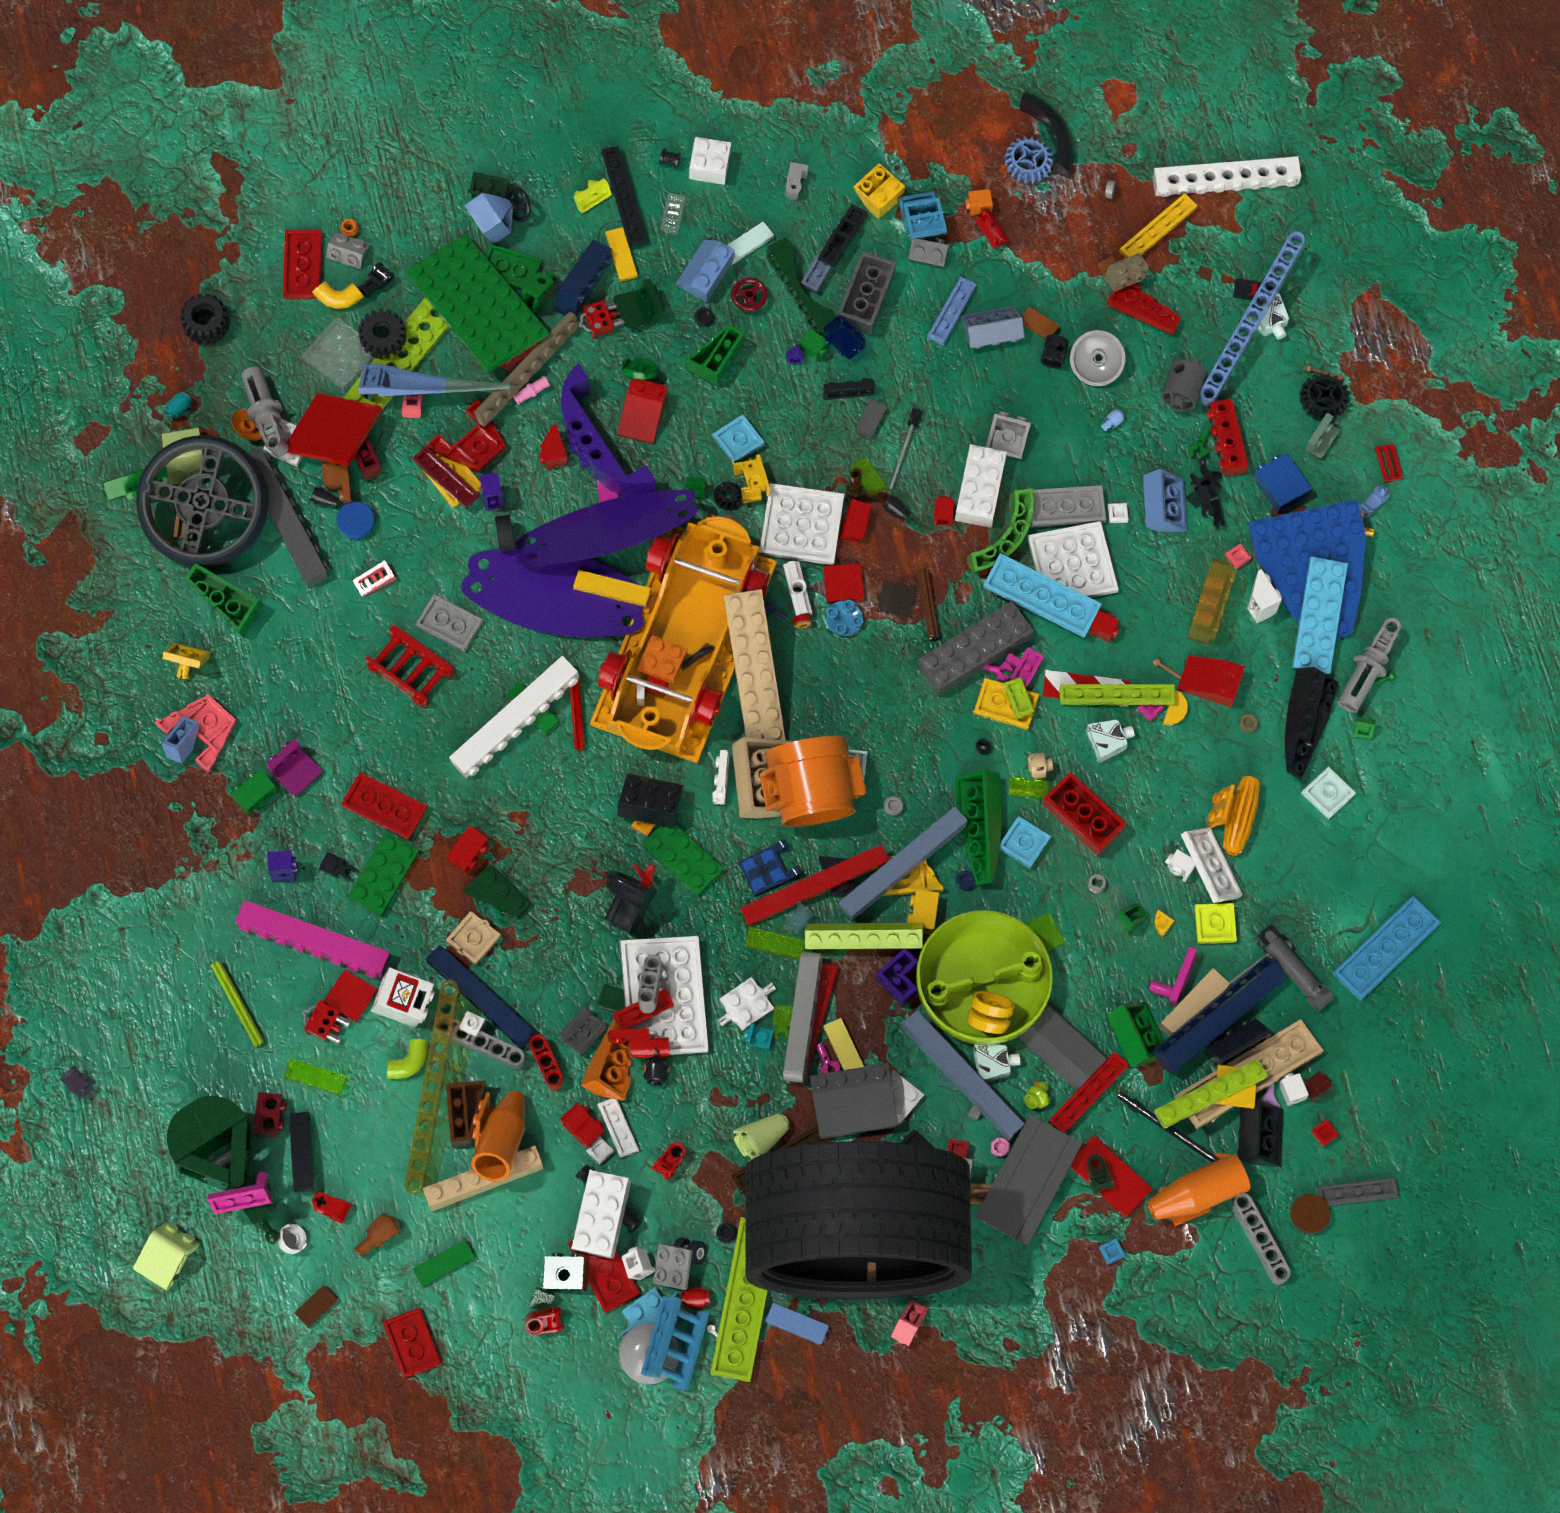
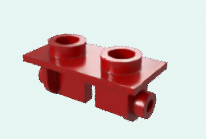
M983 210L980 213L982 216L975 219L993 249L1009 241L992 212Z

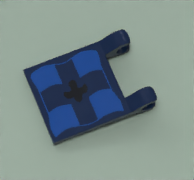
M781 840L775 845L738 862L754 896L801 876L800 868L797 866L786 872L777 853L788 849L786 840Z

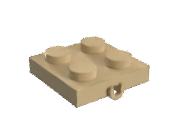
M470 911L449 935L446 943L453 947L457 953H460L462 957L464 956L474 965H477L498 941L501 934L489 926L490 923L487 920L480 919Z

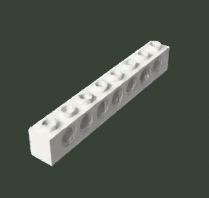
M1297 156L1154 168L1152 178L1155 196L1167 197L1174 194L1183 195L1184 193L1186 195L1188 193L1204 194L1211 191L1219 193L1224 190L1240 191L1248 188L1255 190L1260 187L1276 188L1284 185L1292 187L1299 184L1301 171Z

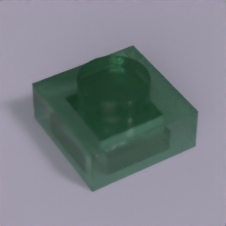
M536 1287L529 1307L538 1311L550 1308L555 1293Z

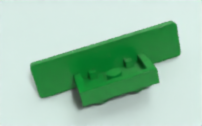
M166 466L160 472L156 481L162 483L169 482ZM144 469L104 481L103 485L108 499L111 500L127 495L128 500L136 501L137 488Z

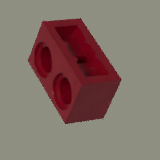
M258 1092L253 1128L255 1136L279 1138V1133L283 1132L284 1120H281L282 1112H286L287 1102L284 1101L282 1094ZM268 1103H277L274 1109L267 1108ZM267 1121L274 1122L272 1128L267 1129L264 1127Z

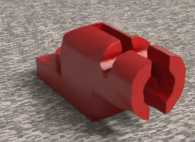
M649 1028L609 1030L607 1034L608 1042H613V1044H624L625 1041H628V1054L630 1057L653 1058L654 1050L658 1053V1057H669L670 1055L669 1038L651 1036L649 1038Z

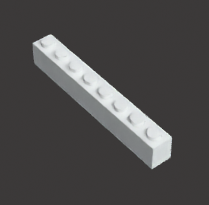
M561 656L449 757L450 762L466 779L469 776H474L479 771V767L483 763L486 764L491 761L493 754L498 750H503L512 737L516 738L522 732L521 729L524 726L532 724L537 714L545 712L553 700L560 699L568 687H573L578 682V671Z

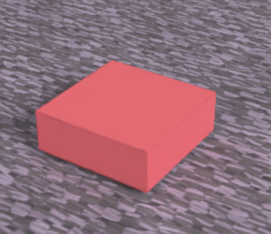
M1241 543L1225 553L1226 558L1235 570L1251 560V556Z

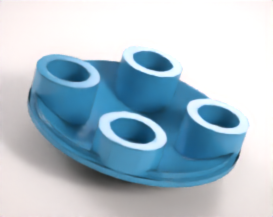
M852 600L838 601L828 608L826 623L833 633L840 636H851L862 627L863 614Z

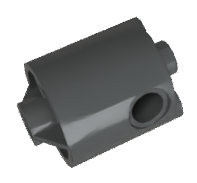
M1174 358L1160 397L1173 410L1185 411L1196 407L1207 375V370L1199 365L1200 362L1197 359L1183 360Z

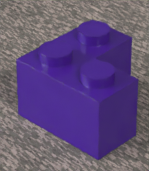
M906 948L876 973L875 978L901 1007L908 1003L917 993V987L907 977L917 969L918 961Z

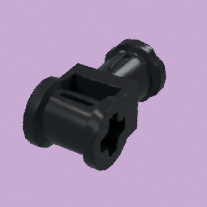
M379 262L367 275L368 280L357 288L365 298L369 299L376 289L381 290L388 286L394 279L395 274L389 272L384 268L383 263Z

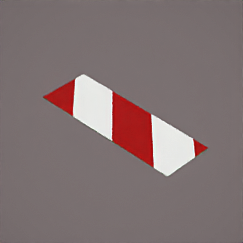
M1045 670L1043 697L1060 699V684H1130V680ZM1114 705V706L1128 707V705Z

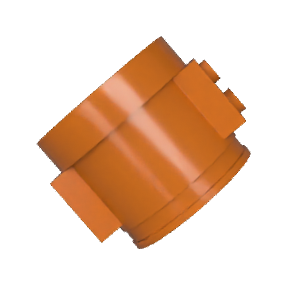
M823 736L802 739L776 746L765 752L767 770L760 773L766 811L779 810L782 826L801 827L822 824L848 817L856 812L853 801L865 795L866 785L862 778V765L859 762V757L850 758L845 737Z

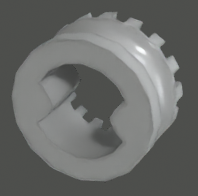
M1099 874L1091 876L1088 882L1089 890L1094 893L1104 891L1106 886L1105 878ZM1092 881H1101L1102 886L1099 888L1097 885L1093 886Z

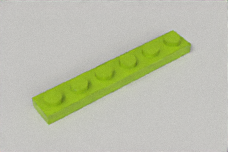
M1060 684L1059 687L1060 705L1175 704L1174 684Z
M1256 1059L1155 1109L1154 1113L1165 1129L1267 1078L1268 1075L1260 1061Z

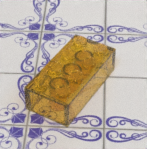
M1212 558L1187 639L1209 645L1211 639L1215 640L1236 572H1233V564Z

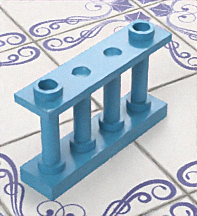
M663 1296L641 1374L646 1377L660 1378L662 1374L674 1380L672 1384L673 1389L688 1390L709 1312L693 1311V1313H689L680 1308L681 1299ZM677 1316L690 1322L687 1333L674 1327ZM672 1336L685 1341L682 1352L669 1347ZM666 1355L679 1360L676 1372L663 1366Z

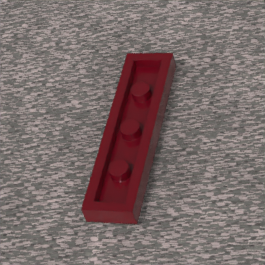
M427 446L412 458L414 463L465 509L479 498V494Z

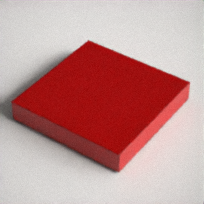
M861 563L823 566L826 604L852 600L853 602L864 601Z
M344 970L323 1000V1003L339 1010L340 1014L357 1023L378 992V989Z

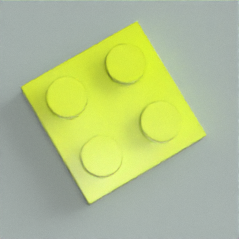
M1234 903L1196 904L1194 906L1197 944L1236 943Z

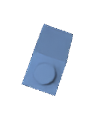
M185 716L180 719L162 742L166 758L181 764L193 751L200 726L199 722Z

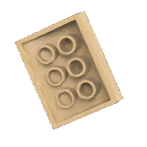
M742 737L732 744L739 814L741 818L781 817L779 810L766 811L760 773L767 770L766 751L793 741Z

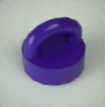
M796 344L786 352V361L789 363L801 364L804 362L805 354L801 350L800 345Z

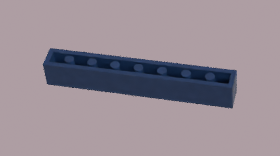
M1264 957L1158 1045L1153 1052L1162 1069L1172 1073L1181 1069L1182 1065L1194 1058L1200 1050L1207 1047L1217 1036L1223 1034L1230 1025L1236 1023L1255 1004L1265 999L1267 994L1273 989L1278 988L1286 979L1278 961Z

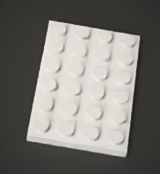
M698 936L621 940L625 1008L638 1002V989L644 960L647 956L653 954L658 955L662 960L663 975L660 991L666 988L674 1004L673 1008L630 1029L649 1028V1038L651 1036L668 1037L670 1055L707 1053L709 1050ZM654 1050V1056H658V1053Z

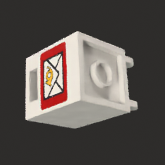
M389 967L383 976L371 1012L415 1028L418 1023L422 1024L426 1018L428 1009L425 1007L429 1005L435 991L432 990L434 984ZM419 992L423 995L417 1009L413 1005Z

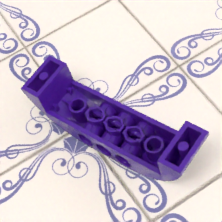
M580 364L575 365L567 376L562 388L561 410L564 429L571 443L569 444L570 449L580 457L579 462L581 466L587 468L593 478L604 487L623 497L657 491L656 480L647 466L638 469L628 476L625 475L585 414L578 400L590 394L589 378Z

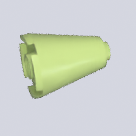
M777 1113L737 1128L733 1131V1134L736 1133L734 1141L737 1148L744 1157L748 1155L751 1160L767 1153L788 1131L789 1121L784 1115Z

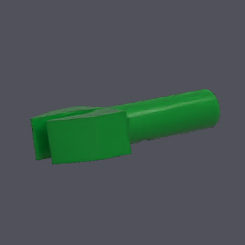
M1208 428L1202 429L1197 444H1190L1188 449L1190 459H1192L1194 452L1198 449L1200 453L1198 462L1200 458H1206L1208 450L1204 448V444L1210 432Z

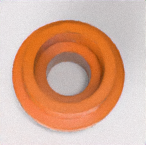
M346 219L341 223L340 230L341 233L352 237L358 233L359 226L355 220Z

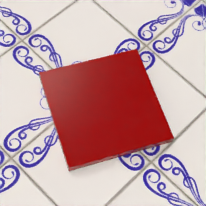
M317 393L288 439L289 449L287 453L349 466L381 414L382 408L378 405Z

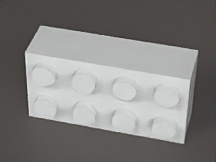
M970 444L955 521L992 527L1006 451Z
M589 1170L572 1244L574 1251L614 1259L631 1185L629 1178Z

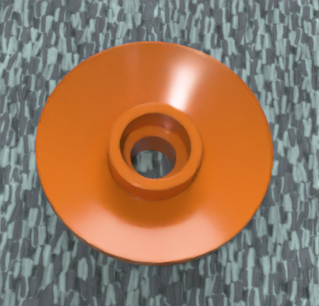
M239 409L235 411L231 417V424L236 433L250 441L262 439L263 437L255 422L250 421L248 418V410Z

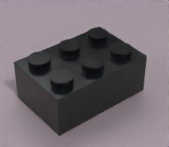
M627 773L618 803L617 817L674 829L682 800L683 785Z

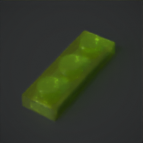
M749 927L744 947L800 961L802 951L804 952L805 940Z
M290 1059L284 1075L285 1079L341 1096L347 1080L345 1075L294 1059Z

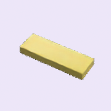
M840 1018L823 1025L842 1069L848 1070L864 1067L842 1019Z

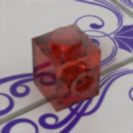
M1321 1071L1306 1080L1304 1085L1311 1101L1314 1103L1327 1094L1332 1087V1082Z

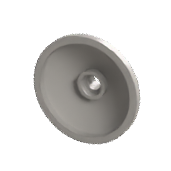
M1102 330L1090 331L1080 336L1074 343L1070 353V364L1074 374L1082 382L1092 386H1103L1116 380L1122 373L1126 361L1125 350L1120 340L1113 334ZM1097 354L1102 355L1101 361L1096 360Z
M644 1323L632 1328L622 1339L619 1348V1359L623 1370L631 1379L642 1384H656L668 1378L662 1374L660 1378L646 1377L641 1374L655 1323ZM672 1336L669 1347L679 1351L678 1342ZM666 1355L663 1366L675 1371L679 1360Z

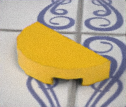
M1176 689L1175 704L1169 705L1163 725L1166 726L1179 723L1187 714V700Z

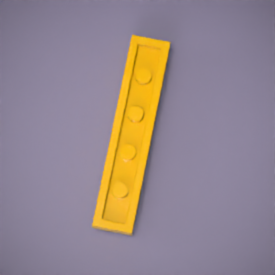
M1184 193L1123 245L1119 252L1125 258L1140 253L1142 256L1196 210L1197 204Z

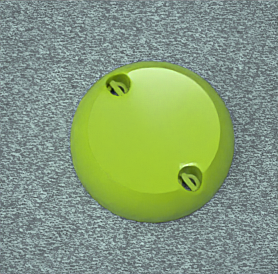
M996 911L966 912L944 922L929 936L924 944L916 970L919 998L929 1018L946 1034L962 1042L974 1045L1000 1044L1025 1033L1042 1015L1049 1001L1052 989V966L1049 955L1040 938L1023 922ZM1025 962H1034L1032 964L1025 965ZM933 990H940V992L932 994ZM975 992L997 993L1011 999L1015 1003L1013 1015L1008 1017L1011 1023L1007 1033H988L978 1030L967 1023L968 1012L973 1008L971 1001Z

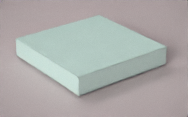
M1328 766L1301 794L1329 820L1355 796L1356 792Z

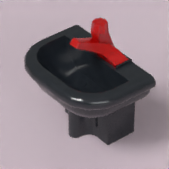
M637 863L632 864L639 874L641 881L618 871L611 870L606 872L607 889L615 897L604 919L626 932H636L646 908L650 905L657 892V889L653 886V875L656 867L652 864H648L645 872Z

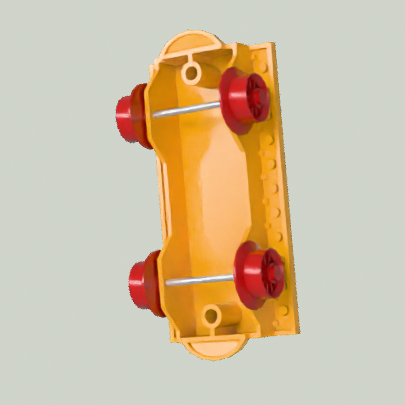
M719 516L708 517L697 522V525L688 522L686 529L677 526L669 530L666 537L662 535L656 536L647 552L646 570L650 571L651 574L645 587L651 588L648 605L641 611L643 617L642 627L636 632L626 634L619 653L610 651L605 662L601 664L598 687L602 688L603 692L590 721V726L623 737L628 743L637 748L660 750L698 764L715 718L720 713L721 703L735 670L723 595L762 589V594L765 598L769 582L777 565V561L759 555L760 547L751 544L748 532L739 523ZM632 618V621H631V623H630V626L634 623V619H633V618ZM652 635L688 648L683 661L698 652L705 643L715 646L714 651L703 656L685 670H682L680 667L674 683H668L667 688L648 682L649 675L638 671L639 663ZM637 684L665 693V695L662 697L645 692V706H638Z

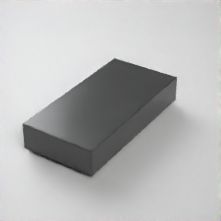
M870 399L855 428V432L872 439L887 410V405Z

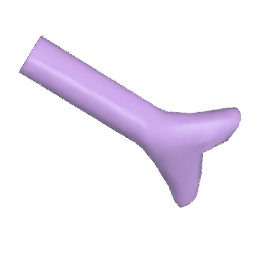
M1273 1083L1266 1087V1093L1258 1100L1280 1108L1274 1095Z

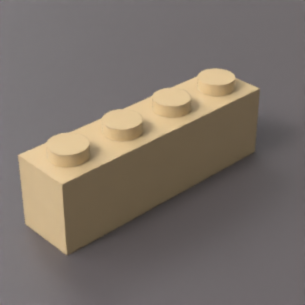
M1213 968L1161 1022L1159 1028L1166 1035H1172L1230 986V983Z

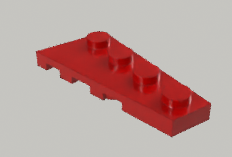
M1135 283L1118 291H1112L1106 304L1171 335L1174 334L1181 321L1179 315L1164 304L1160 305L1157 303L1153 296L1150 294L1146 295Z

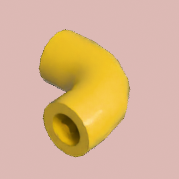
M325 280L312 291L319 301L334 309L349 308L364 298L353 283L345 289L338 291L333 289Z

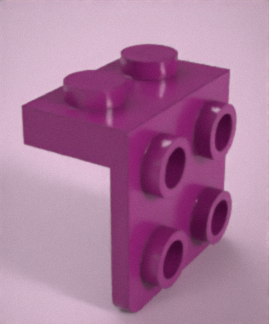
M296 739L284 744L282 751L277 755H273L267 764L269 773L294 796H298L322 773L321 768L302 751L300 743Z

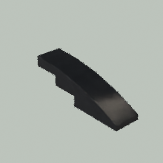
M851 204L845 217H842L839 225L832 232L818 260L834 268L853 241L868 212Z
M289 1113L294 1192L313 1191L314 1174L310 1113Z

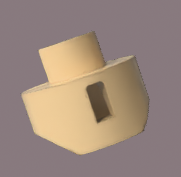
M1043 752L1031 754L1028 757V769L1032 777L1035 779L1046 778V771H1053L1052 758L1045 759Z

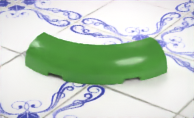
M1032 488L1015 490L1009 496L1010 518L1006 530L995 544L981 551L973 552L966 558L972 572L993 567L1000 553L1009 557L1021 544L1030 527L1034 509Z

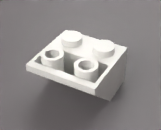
M1262 569L1256 575L1247 607L1257 624L1277 613L1282 598L1280 592L1272 586L1269 575L1267 573L1264 574Z

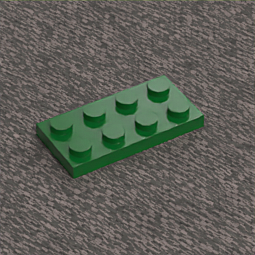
M676 824L674 829L659 826L641 844L650 855L696 897L724 871V868Z
M384 833L349 893L347 900L382 917L416 859L419 849Z

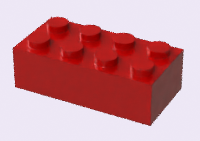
M1071 772L1043 799L1042 805L1097 857L1125 830L1126 823Z

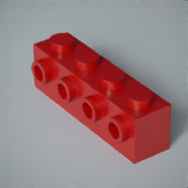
M1226 399L1210 402L1209 408L1206 409L1207 419L1211 420L1210 432L1211 436L1215 437L1216 443H1214L1216 454H1219L1220 460H1218L1220 471L1223 470L1224 477L1245 474L1248 469V462L1233 400Z

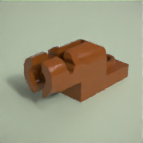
M322 461V477L328 491L339 490V499L344 502V505L352 502L348 466Z

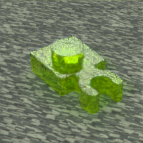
M775 1005L773 1025L778 1026L774 1033L775 1039H779V1034L784 1032L785 1040H788L789 1031L787 1028L791 1024L793 1007Z

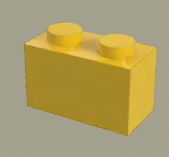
M916 889L915 895H911L910 907H913V913H909L907 923H923V934L931 935L934 932L939 892Z

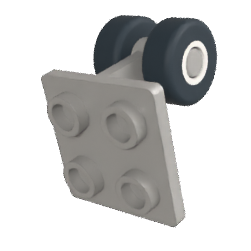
M681 1237L675 1240L673 1246L659 1244L653 1283L687 1290L690 1265H700L706 1258L707 1247L705 1243L697 1240L690 1242L689 1239Z

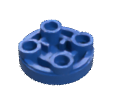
M362 502L347 503L338 511L336 518L338 529L343 535L352 540L365 537L375 526L373 511Z

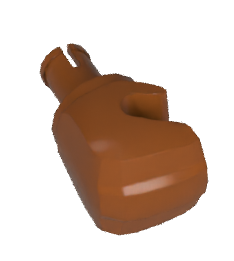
M387 1213L380 1214L368 1226V1229L365 1230L367 1237L354 1250L363 1258L374 1246L382 1248L384 1246L382 1242L389 1240L397 1233H403L399 1221Z

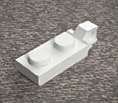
M720 750V756L716 757V768H719L718 774H715L714 780L717 788L712 793L714 804L725 805L730 759L727 750Z

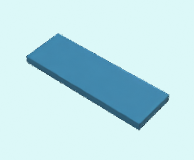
M1412 896L1333 972V975L1361 1001L1441 922L1421 902Z

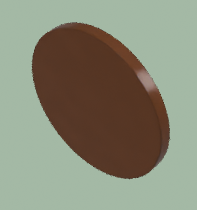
M1305 1194L1293 1202L1290 1209V1217L1298 1230L1313 1234L1320 1232L1327 1226L1330 1220V1209L1321 1197L1314 1194Z

